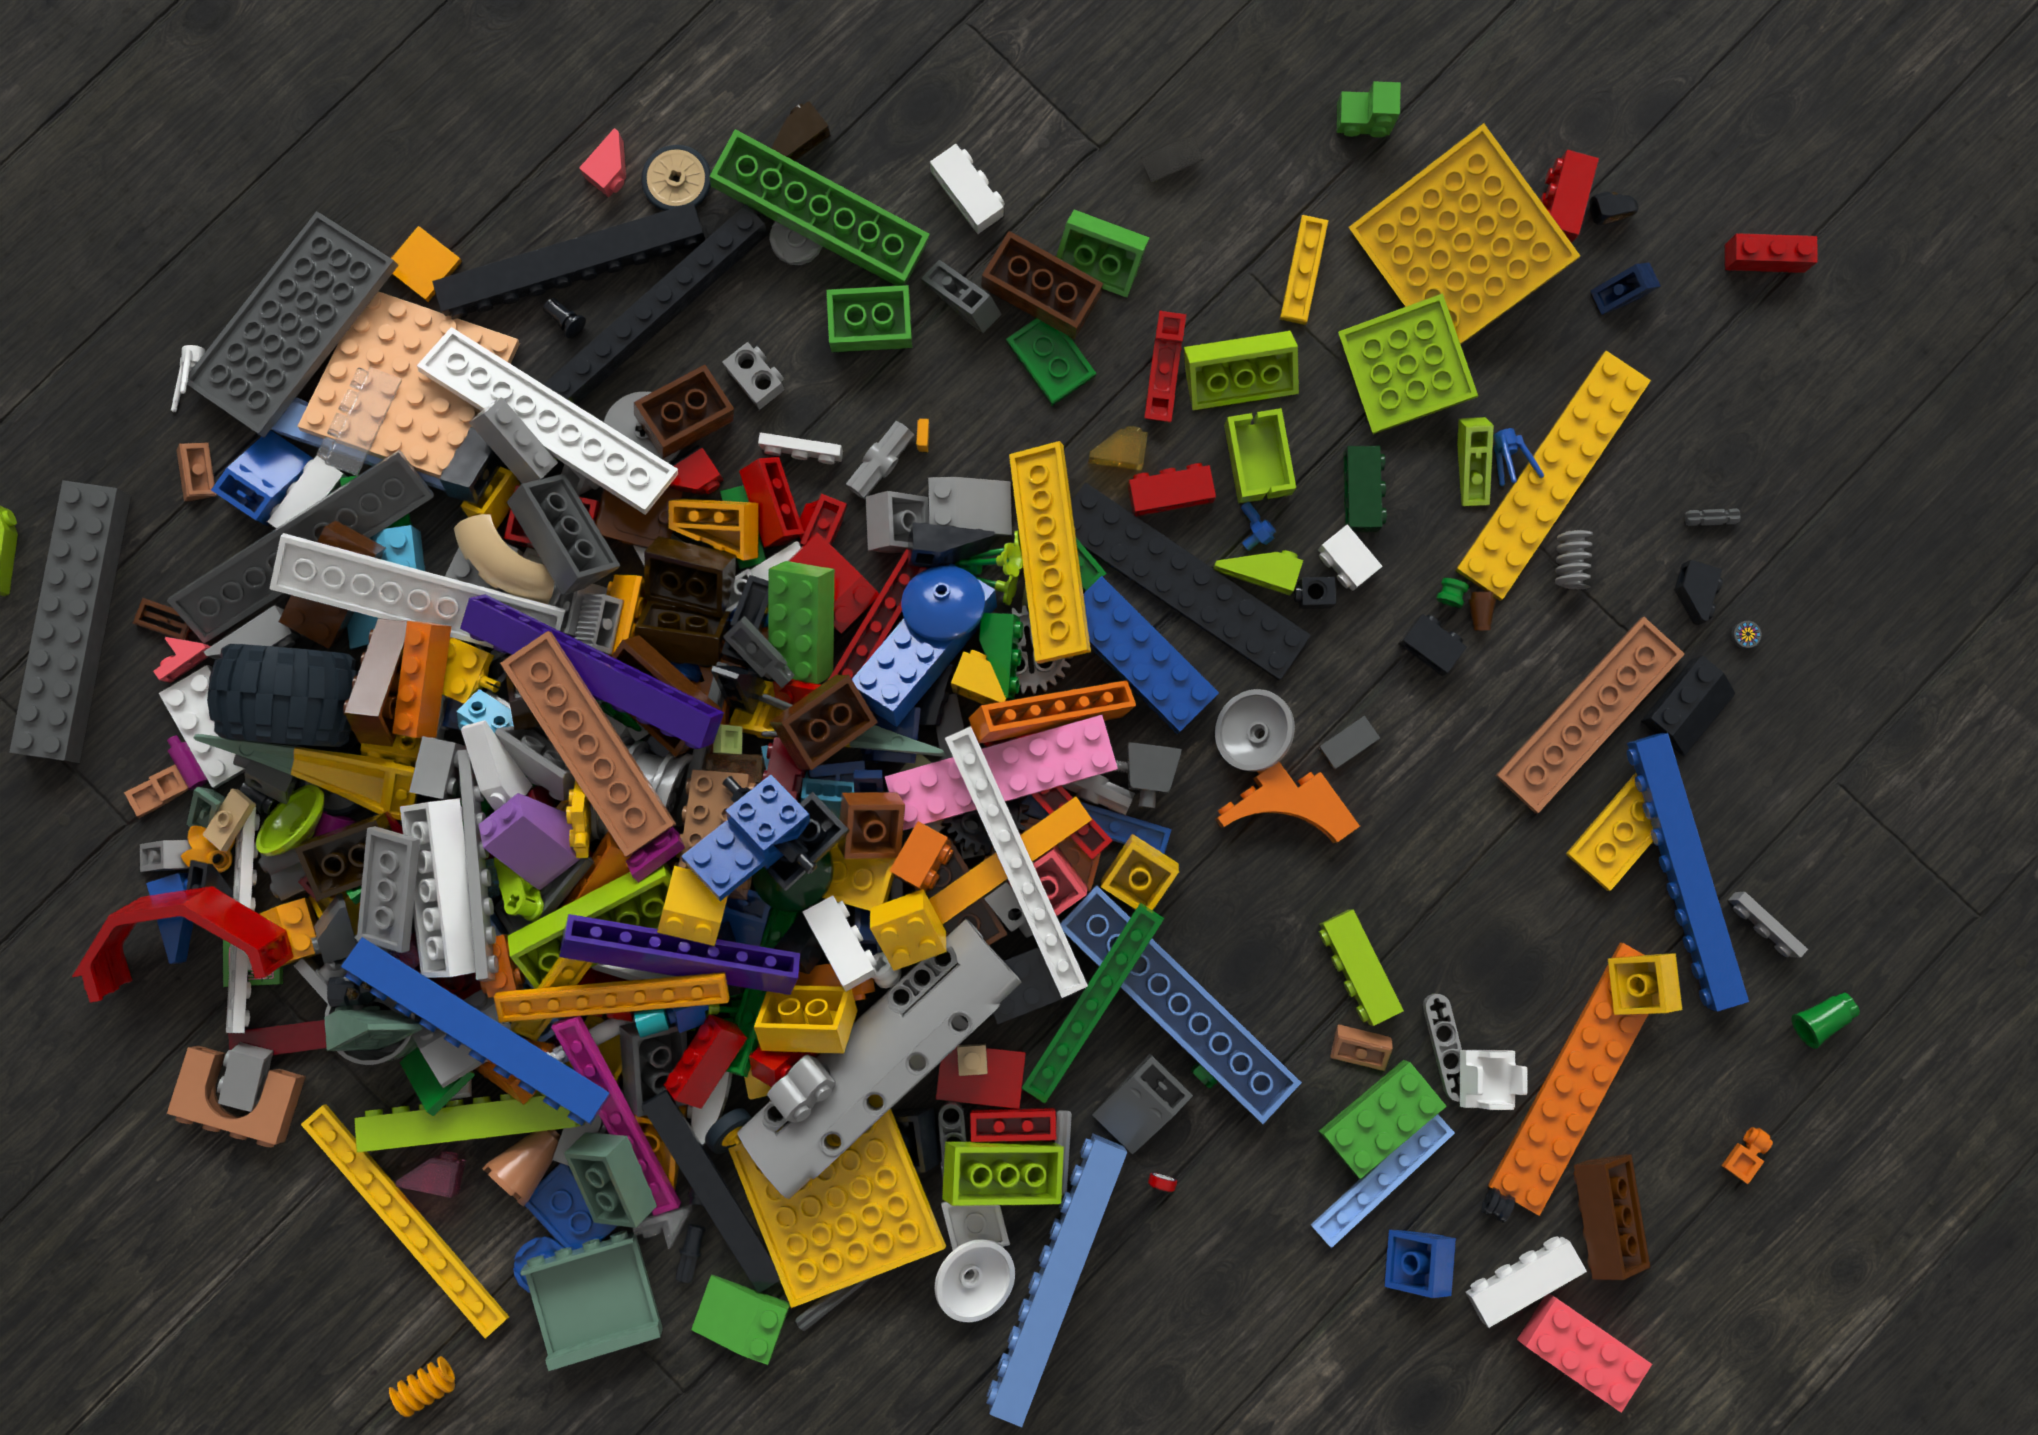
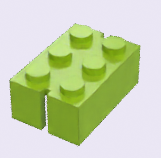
M1282 408L1257 412L1253 425H1250L1253 419L1252 413L1227 417L1224 428L1238 504L1263 500L1266 494L1268 499L1292 495L1296 489Z

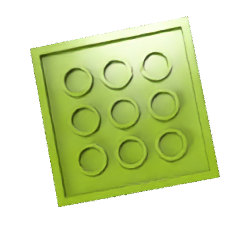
M1443 293L1338 332L1373 434L1478 397Z

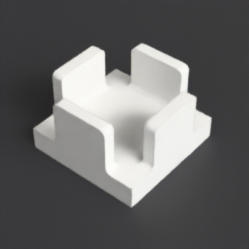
M1460 1050V1107L1514 1110L1515 1094L1527 1095V1067L1515 1064V1051Z

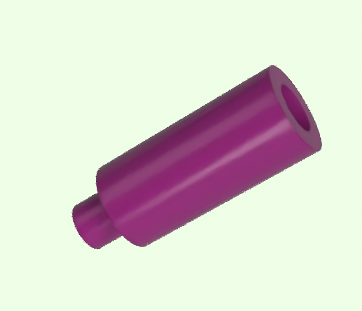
M178 735L170 737L167 740L171 747L168 753L189 790L206 784L208 780L188 744L181 742Z

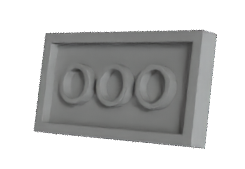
M376 826L367 828L357 939L360 940L363 937L375 945L400 953L409 951L420 839Z

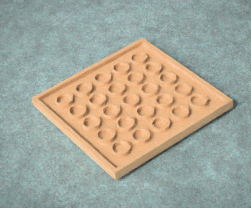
M378 291L339 341L297 427L302 432L383 460L400 449L416 471L440 479L442 471L447 468L454 457L456 449L461 446L468 434V430L472 427L469 422L481 411L420 373L417 365L451 327L510 364L520 345L519 341L516 338L458 318L452 320L451 316H445L443 313Z

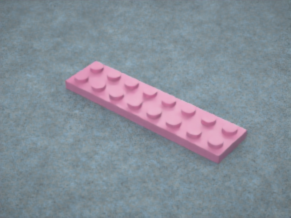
M1102 715L982 749L1005 802L1118 770ZM953 757L885 776L888 791L898 792L905 803L903 831L914 828L918 821L923 824H929L977 810Z

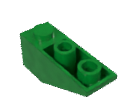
M984 613L981 618L979 641L988 661L992 665L1005 698L1015 700V694H1018L1020 686L1019 677H1016V672L1022 658L1018 644L1019 638L1023 636V622H1020V617L1014 614Z

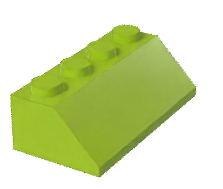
M1291 331L1184 347L1185 372L1192 410L1299 394L1298 346Z

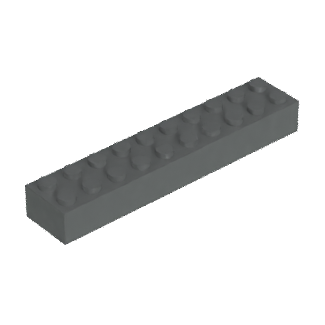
M62 480L9 753L80 763L131 498L130 494L118 488Z

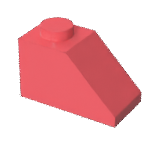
M615 128L579 167L584 178L608 198L613 192L617 193L623 187L624 180L626 179L624 142L619 131Z

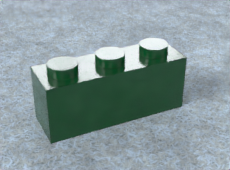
M1347 446L1343 452L1345 526L1348 525L1353 532H1378L1382 528V524H1386L1387 518L1386 508H1382V497H1385L1386 483L1381 481V471L1385 469V455L1381 454L1380 446Z

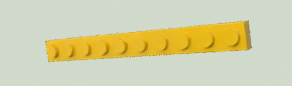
M326 1104L322 1105L301 1124L484 1338H487L509 1318L507 1313L367 1151L357 1152L356 1138Z

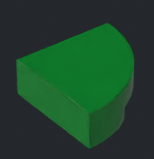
M1198 1062L1191 1068V1072L1208 1088H1212L1218 1082Z

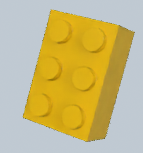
M795 985L790 995L767 991L754 1025L761 1050L844 1054L858 1011L852 989L845 992L843 987Z

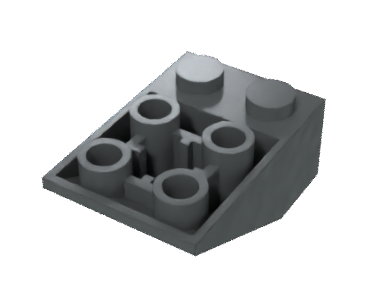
M1149 1054L1092 1116L1131 1154H1134L1173 1118L1193 1095Z

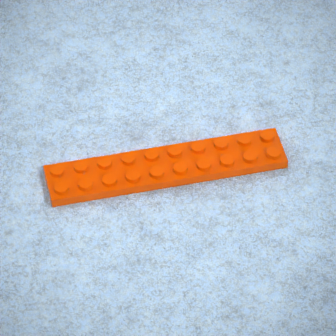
M1619 943L1612 958L1641 956L1644 954L1624 943ZM1609 964L1488 1184V1187L1499 1189L1500 1193L1505 1196L1511 1195L1515 1197L1516 1203L1539 1216L1648 1014L1614 1015Z

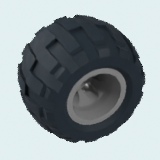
M247 644L226 645L221 648L220 659L215 660L209 677L207 703L210 720L215 722L214 732L221 738L310 746H343L349 742V733L352 731L351 725L344 715L343 707L345 701L350 698L353 678L356 675L358 676L359 673L355 671L356 660L349 654Z

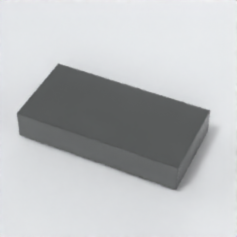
M1363 716L1318 748L1332 768L1336 769L1376 742L1380 737L1367 718Z

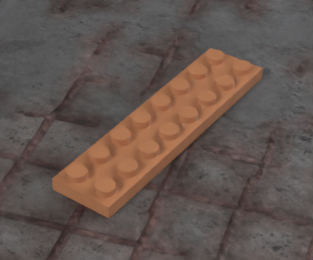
M1645 617L1640 618L1495 776L1533 812L1539 813L1683 657L1684 653Z
M545 632L500 663L625 857H629L676 825L552 632Z

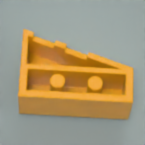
M696 499L669 501V529L697 541L710 544L720 551L724 550L735 554L736 558L743 561L758 558V503Z

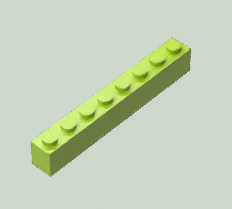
M538 1091L524 1105L511 1095L504 1094L500 1095V1101L491 1102L490 1096L473 1098V1104L464 1105L463 1099L449 1101L446 1107H443L434 1116L427 1113L422 1104L419 1105V1110L410 1111V1106L392 1108V1114H383V1109L365 1111V1117L355 1118L357 1152L572 1128L581 1125L568 1118L567 1116L570 1112L562 1106L555 1110L544 1103L543 1099L545 1096Z

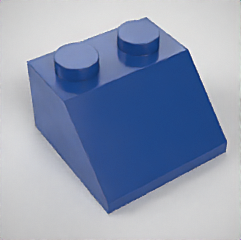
M1389 1230L1385 1287L1430 1298L1451 1296L1456 1238L1432 1233Z

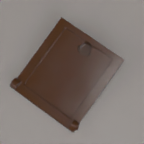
M667 488L645 515L604 489L595 524L604 538L647 549L658 536L671 539L673 530L669 529V501L681 499L683 491Z

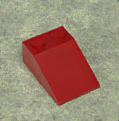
M818 532L788 560L789 562L835 569L834 629L840 633L879 596L878 591Z

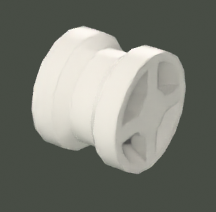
M883 952L875 954L873 957L877 965L873 968L876 975L872 978L881 988L894 986L901 977V969L894 971Z

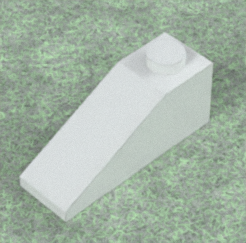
M484 720L463 726L461 732L480 792L494 811L499 809L517 793L526 796L532 784L487 722Z

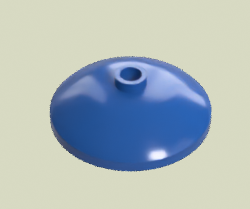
M954 566L932 567L917 574L907 584L901 600L902 613L908 626L920 636L937 641L953 640L969 633L980 622L985 611L984 590L976 577L962 568ZM941 591H945V592H946V593L943 594V595L937 594L938 592H941Z

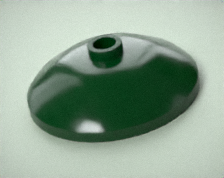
M828 851L816 863L817 868L811 874L806 872L787 891L762 867L752 875L756 892L766 904L784 912H799L814 906L827 893L832 882L834 864L831 852Z

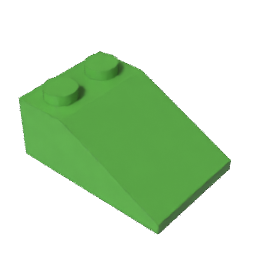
M711 1275L691 1330L741 1356L768 1365L774 1353L790 1304L779 1298L762 1292L758 1293L754 1289Z

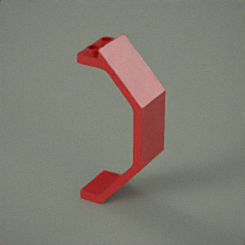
M209 886L140 897L110 914L72 977L82 976L89 1002L101 1001L106 994L113 993L122 984L132 981L123 945L137 922L176 916L187 918L243 950L250 959L255 979L267 977L294 956L285 929L215 887Z

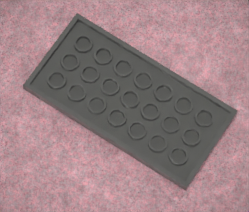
M316 211L189 372L187 385L265 438L399 265L387 255Z

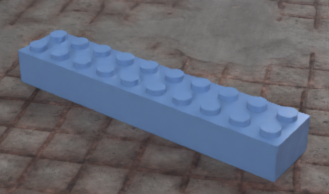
M1095 886L1061 921L1060 925L1063 932L1100 966L1130 920V917L1098 886ZM1153 939L1150 940L1121 985V988L1259 1122L1264 1124L1296 1090L1301 1082Z
M1092 1134L1091 1139L1086 1138L1082 1145L1080 1154L1083 1160L1081 1165H1075L1072 1171L1070 1181L1073 1186L1070 1193L1065 1191L1059 1206L1061 1208L1060 1212H1062L1060 1219L1055 1218L1049 1232L1050 1239H1052L1049 1246L1044 1245L1039 1257L1041 1269L1039 1273L1034 1272L1028 1287L1030 1289L1029 1294L1031 1295L1029 1300L1023 1299L1018 1312L1019 1326L1012 1327L1007 1341L1009 1343L1008 1354H1002L997 1367V1376L999 1378L997 1381L992 1380L987 1392L988 1398L986 1403L990 1405L989 1414L1020 1427L1023 1426L1127 1154L1123 1145Z

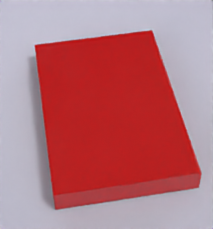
M956 1047L940 1062L936 1100L1019 1109L1026 1052L986 1048L988 1073L959 1076Z

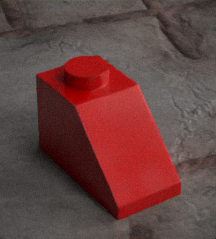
M701 448L673 466L678 469V475L668 488L699 495L705 492L710 494L720 487V482L724 480L704 449Z

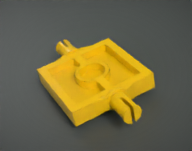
M450 637L442 694L465 703L483 687L496 693L499 689L490 684L500 687L501 683L488 677L489 666L494 655Z
M575 780L574 789H569L570 806H567L566 809L567 824H572V829L569 831L570 847H574L576 858H588L591 839V803Z

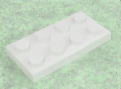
M206 665L163 690L159 695L211 787L218 788L245 772V768L233 764L234 753L196 741L193 738L196 734L218 736L214 732L215 722L210 720L207 703L209 677L212 667Z

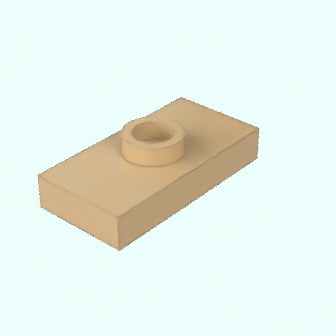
M231 789L203 833V836L220 851H228L256 804L240 790Z

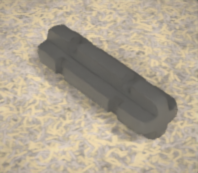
M1737 508L1726 511L1725 509L1689 510L1685 513V523L1687 526H1697V524H1737L1741 519L1740 510Z

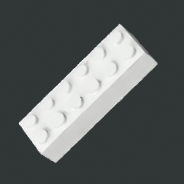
M460 798L401 806L403 834L420 839L413 915L421 974L427 978L474 973V947L465 835L462 821L463 811L460 805Z

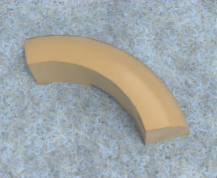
M491 514L468 517L454 527L456 540L466 560L469 559L479 571L478 575L486 583L495 589L499 587L514 596L544 604L550 602L554 589V580L545 565L530 561L513 551L499 536L494 527Z

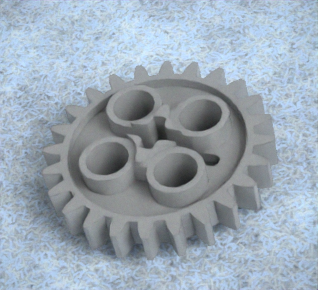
M1023 605L1022 613L1018 614L1015 608H1012V614L1020 617L1023 627H1029L1031 647L1033 648L1030 616L1026 606ZM1023 630L1022 640L1018 644V649L1021 650V660L1024 661L1025 668L1022 671L1016 672V677H1019L1021 693L1025 694L1027 687H1031L1034 695L1036 694L1037 686H1040L1046 692V683L1050 682L1053 686H1056V676L1064 679L1065 674L1061 669H1070L1071 665L1065 659H1071L1073 656L1054 660L1052 665L1045 669L1039 667L1037 662H1035L1033 651L1032 657L1035 672L1031 674L1029 672L1027 652H1022L1026 648V638Z

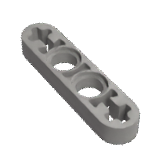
M1431 994L1425 998L1423 1010L1443 1089L1449 1099L1460 1102V1096L1457 1093L1451 1092V1088L1455 1087L1454 1078H1447V1074L1460 1072V1050H1462L1451 1004L1444 995ZM1434 999L1437 1002L1443 1003V1007L1439 1009L1440 1016L1443 1018L1447 1016L1448 1021H1438L1433 1024V1019H1438L1437 1012L1430 1009V1006L1434 1004ZM1441 1026H1447L1451 1031L1450 1038L1445 1042H1441L1436 1036L1437 1029ZM1449 1053H1454L1458 1058L1457 1066L1453 1069H1447L1443 1063L1444 1057ZM1457 1075L1456 1079L1458 1084H1460V1076Z

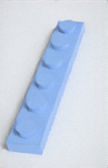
M1437 1114L1363 1178L1359 1179L1318 1217L1311 1226L1332 1248L1455 1132Z

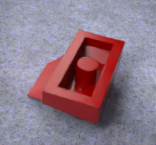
M822 493L817 501L807 503L800 516L805 533L800 536V544L804 545L818 532L832 546L843 522L847 504Z

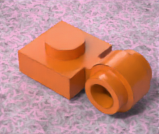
M1751 1127L1743 1138L1747 1148L1737 1143L1721 1165L1746 1184H1749L1764 1163L1756 1155L1758 1153L1765 1154L1773 1144L1770 1135L1761 1128Z

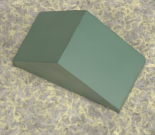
M203 787L194 789L187 825L189 827L202 826L207 828L226 797L214 789Z

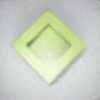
M720 724L713 743V753L742 755L743 727Z

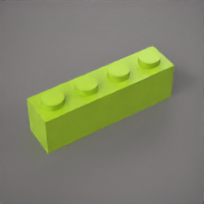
M1354 909L1347 910L1320 923L1319 925L1322 930L1319 931V935L1326 947L1330 945L1334 953L1331 959L1338 972L1343 971L1347 981L1343 982L1350 997L1355 996L1359 1004L1356 1010L1361 1020L1375 1026L1403 1012L1404 1010Z

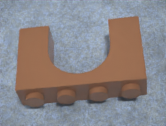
M202 1046L187 1048L167 1114L176 1116L175 1120L181 1123L203 1124L202 1128L208 1131L220 1132V1129L229 1131V1136L236 1139L246 1140L247 1137L257 1139L256 1143L264 1147H274L276 1144L285 1142L306 1076L282 1069L269 1070L260 1100L255 1109L246 1116H236L223 1109L218 1104L216 1096V1083L226 1053Z

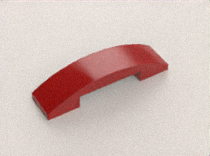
M1159 311L1144 419L1170 423L1172 421L1186 314Z

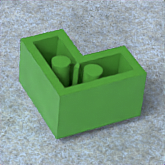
M1373 81L1369 92L1342 91L1337 102V133H1344V135L1350 137L1358 136L1359 134H1371L1372 137L1377 138L1390 135L1400 115L1401 82Z

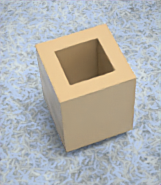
M986 1043L958 1045L959 1076L988 1073Z

